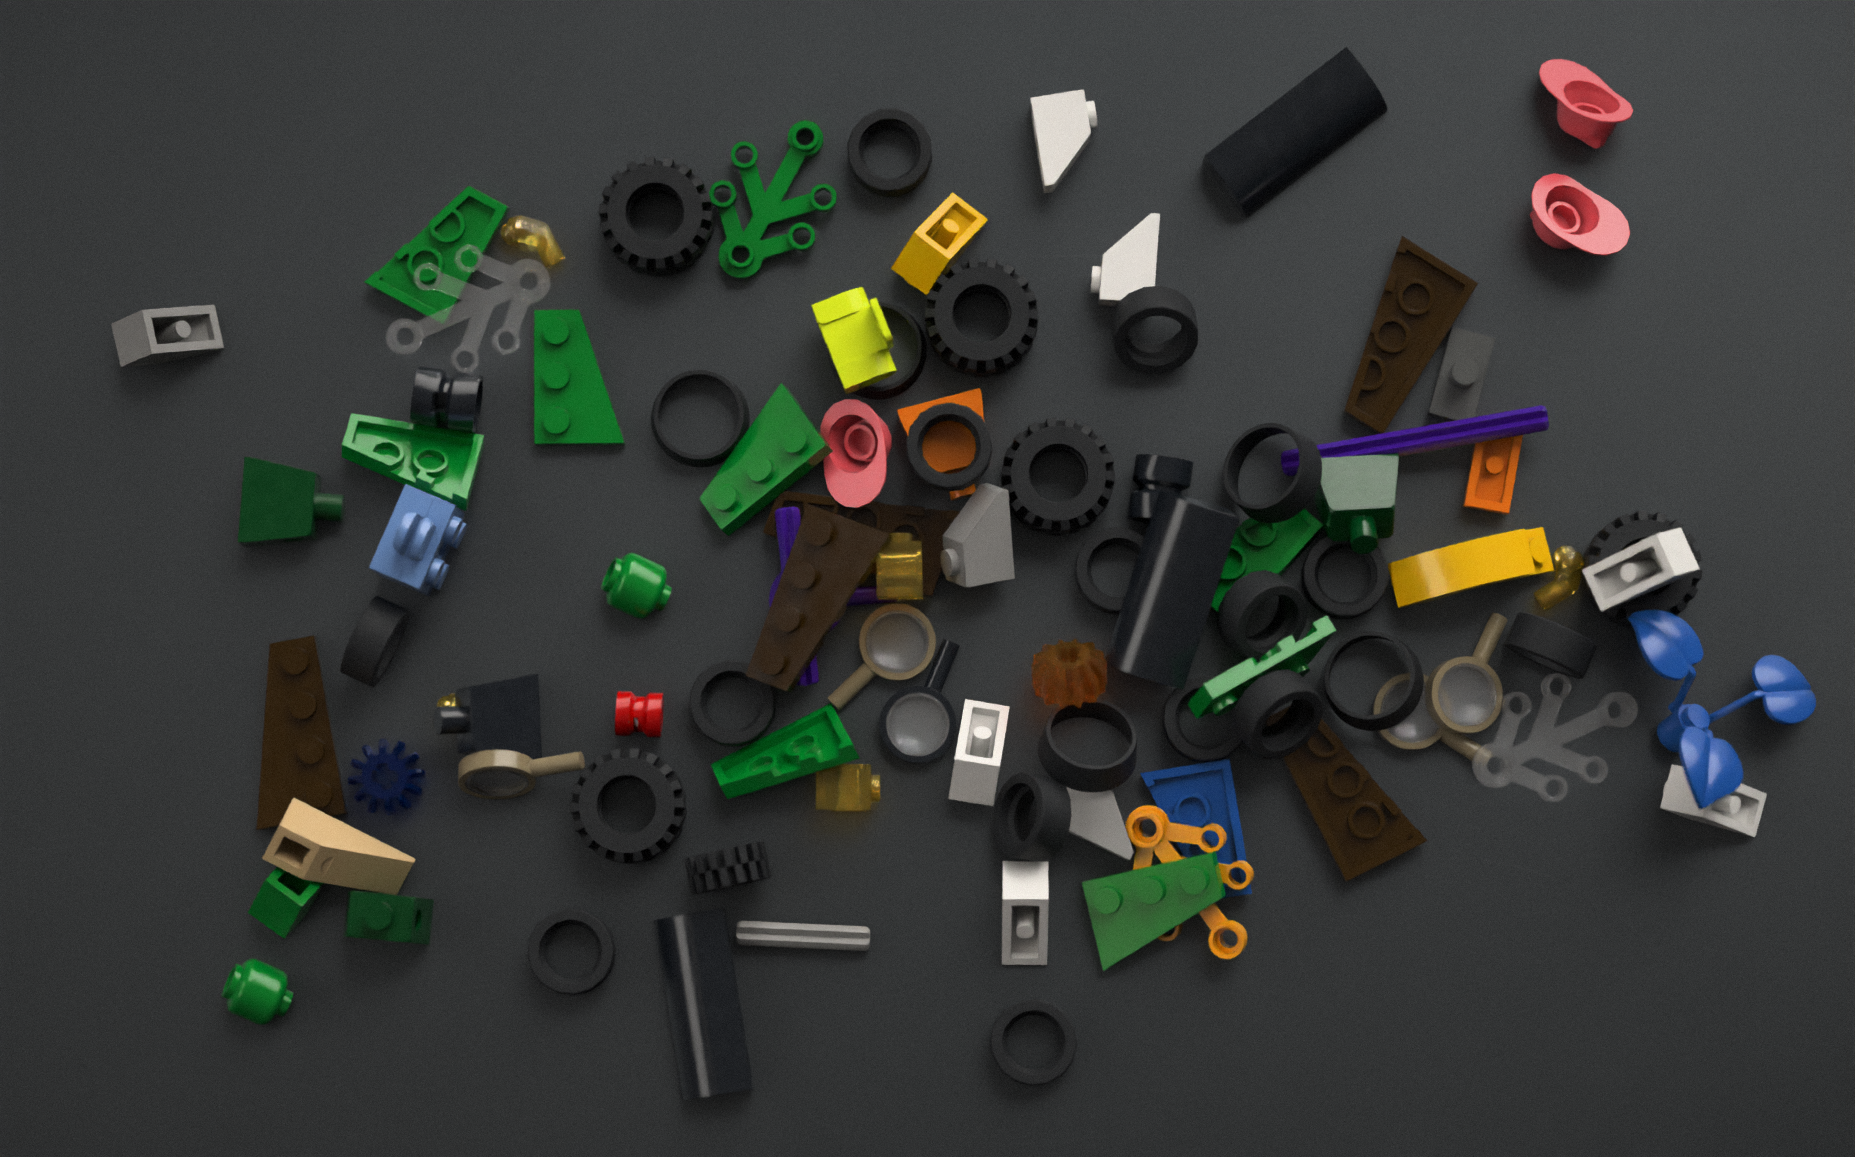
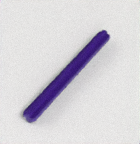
M1540 405L1316 446L1321 458L1398 453L1400 457L1546 431L1549 429V419L1546 407ZM1298 448L1285 450L1281 453L1282 470L1287 476L1297 474L1299 467Z

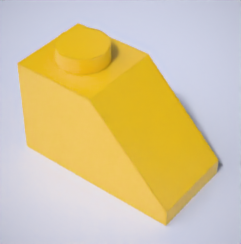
M952 193L915 230L891 269L903 277L908 284L916 287L927 296L930 290L935 287L936 280L942 274L945 276L950 271V267L957 262L988 219Z

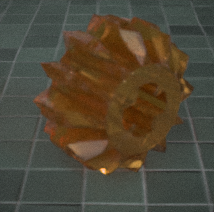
M1077 638L1071 642H1064L1058 639L1056 645H1042L1041 652L1033 655V663L1031 664L1032 687L1035 689V696L1043 698L1045 705L1058 703L1061 709L1068 705H1075L1081 708L1083 702H1097L1098 695L1106 692V684L1108 682L1107 661L1104 659V652L1096 649L1094 642L1081 644Z

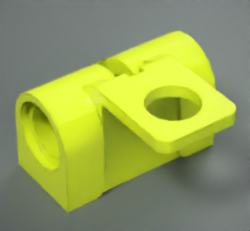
M863 287L848 290L811 305L846 395L884 380L897 372L889 349L894 346L892 335L877 298L871 299L869 303Z

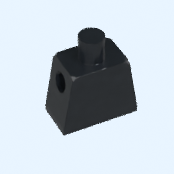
M529 674L457 689L455 693L456 707H436L434 710L433 725L436 734H457V749L460 754L470 755L486 750H510L525 754L531 759L542 758L538 674Z

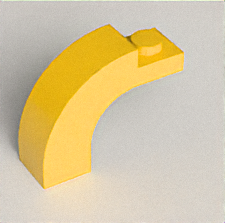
M1543 527L1528 530L1524 528L1431 550L1388 564L1398 608L1431 602L1487 585L1554 571Z

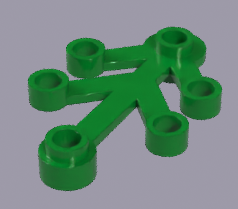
M804 120L795 123L790 128L787 138L790 149L766 192H764L756 165L758 162L756 147L750 142L742 141L735 144L732 148L731 159L734 166L740 170L753 216L743 232L734 207L737 199L735 187L725 180L717 181L711 186L709 191L710 200L718 208L727 238L720 246L719 262L722 269L728 275L739 279L751 277L759 271L763 259L792 250L805 252L810 250L815 244V232L807 223L793 225L789 233L765 240H761L770 224L814 211L826 213L831 211L837 203L836 191L832 186L824 183L816 185L809 194L782 201L804 160L815 157L823 148V133L816 123ZM810 131L814 135L813 142L809 145L798 143L797 136L800 132ZM746 148L752 151L753 158L750 162L740 163L736 159L739 150ZM719 188H728L732 193L731 198L724 203L718 202L715 199V192ZM828 191L832 196L831 202L825 206L817 204L815 196L818 192ZM799 230H806L811 237L808 243L799 245L793 240L794 234ZM737 248H745L749 251L750 255L747 261L738 263L732 258L733 252Z

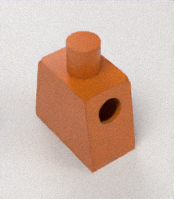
M978 388L898 409V419L906 438L908 437L910 426L919 414L938 404L955 403L967 406L984 420L981 389ZM954 421L939 422L931 427L924 436L922 444L923 456L928 465L937 472L945 474L959 473L966 469L974 459L976 452L975 438L971 431L961 423ZM975 484L964 490L950 491L951 501L972 496L976 490Z

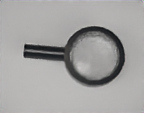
M943 639L924 687L912 686L902 689L890 697L884 705L879 722L880 734L887 749L898 759L913 764L928 763L941 757L951 746L956 733V717L951 704L941 694V691L960 645Z

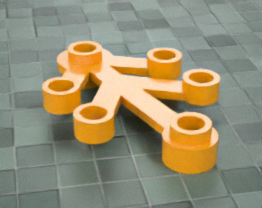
M1143 805L1136 808L1128 816L1125 825L1130 842L1136 847L1133 870L1151 866L1154 853L1162 863L1187 858L1180 856L1170 841L1196 844L1203 851L1209 853L1221 849L1227 840L1224 828L1218 824L1211 823L1201 828L1170 822L1167 814L1162 809L1153 805ZM1148 819L1155 823L1156 833L1154 835H1148L1143 831L1142 823L1144 820ZM1212 830L1217 833L1219 837L1218 845L1211 846L1205 841L1206 831ZM1238 860L1230 865L1218 863L1222 881L1230 888L1241 890L1252 882L1254 871L1246 861ZM1239 867L1245 871V882L1238 883L1232 878L1233 868ZM1216 903L1198 912L1211 929L1208 943L1211 951L1217 957L1232 959L1246 948L1248 935L1245 928L1236 921L1227 920ZM1183 924L1177 925L1173 934L1164 933L1158 939L1162 941L1175 939L1181 933ZM1230 930L1237 935L1236 945L1225 943L1223 940L1224 931Z

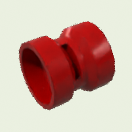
M618 691L615 710V735L630 736L634 732H643L647 737L661 738L664 716V693L649 692L643 697L635 696L632 691Z

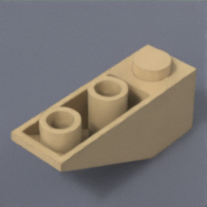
M294 797L262 858L304 880L390 895H397L416 860Z

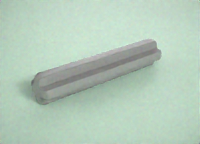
M739 921L736 926V942L744 946L866 951L870 947V929L866 926Z

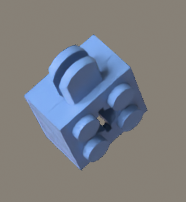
M405 484L369 568L383 578L429 597L433 588L437 590L441 588L447 576L449 565L445 564V559L450 547L457 549L464 537L467 523L463 522L465 514L456 505Z

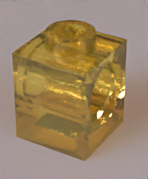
M889 533L894 535V538L887 549H883L876 559L877 599H923L922 542L912 541L911 533Z
M840 764L816 772V810L871 812V802H880V775H872L871 764Z

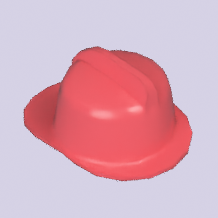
M1563 59L1548 60L1541 65L1539 70L1541 83L1557 99V122L1559 127L1566 133L1578 138L1592 148L1598 149L1605 144L1617 123L1631 118L1633 109L1630 103L1616 94L1586 67Z
M1556 173L1545 175L1534 184L1531 193L1533 210L1530 213V218L1532 219L1536 234L1544 243L1562 250L1576 247L1589 254L1601 256L1618 253L1626 246L1630 235L1628 221L1612 203L1566 175Z
M844 399L833 404L828 409L820 426L821 435L833 450L832 453L823 459L824 477L827 489L835 501L845 507L860 508L870 504L881 493L886 481L887 458L892 448V436L886 423L875 413L870 405L858 399Z

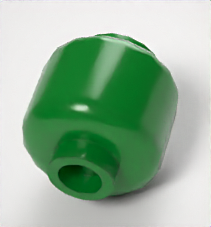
M631 552L622 557V559L617 557L613 559L603 578L601 590L606 592L608 605L637 619H644L654 609L660 612L664 609L670 597L672 587L666 585L667 572L662 565Z
M249 959L243 965L236 963L233 966L224 985L222 997L227 999V1009L230 1013L263 1026L271 1022L275 1015L283 1017L286 1014L293 997V992L287 990L288 976L286 972L257 959Z

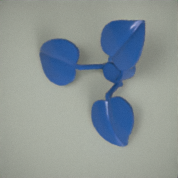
M1661 610L1638 611L1627 618L1635 630L1640 650L1653 671L1662 678L1672 681H1678L1685 677L1675 700L1668 705V709L1672 714L1658 724L1657 735L1665 748L1679 753L1685 777L1698 809H1704L1715 801L1730 795L1740 786L1743 779V768L1737 753L1725 740L1713 739L1712 731L1708 730L1710 724L1757 699L1763 700L1764 709L1768 717L1784 725L1801 723L1813 713L1816 707L1815 694L1811 691V686L1806 678L1791 662L1777 655L1764 656L1754 664L1752 679L1758 690L1747 694L1710 715L1698 704L1683 705L1684 699L1696 677V671L1692 665L1697 664L1703 658V648L1697 634L1686 621L1672 613Z

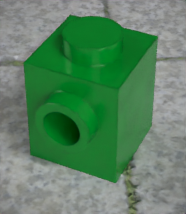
M276 867L265 879L248 913L285 939L307 915L324 883L304 880Z

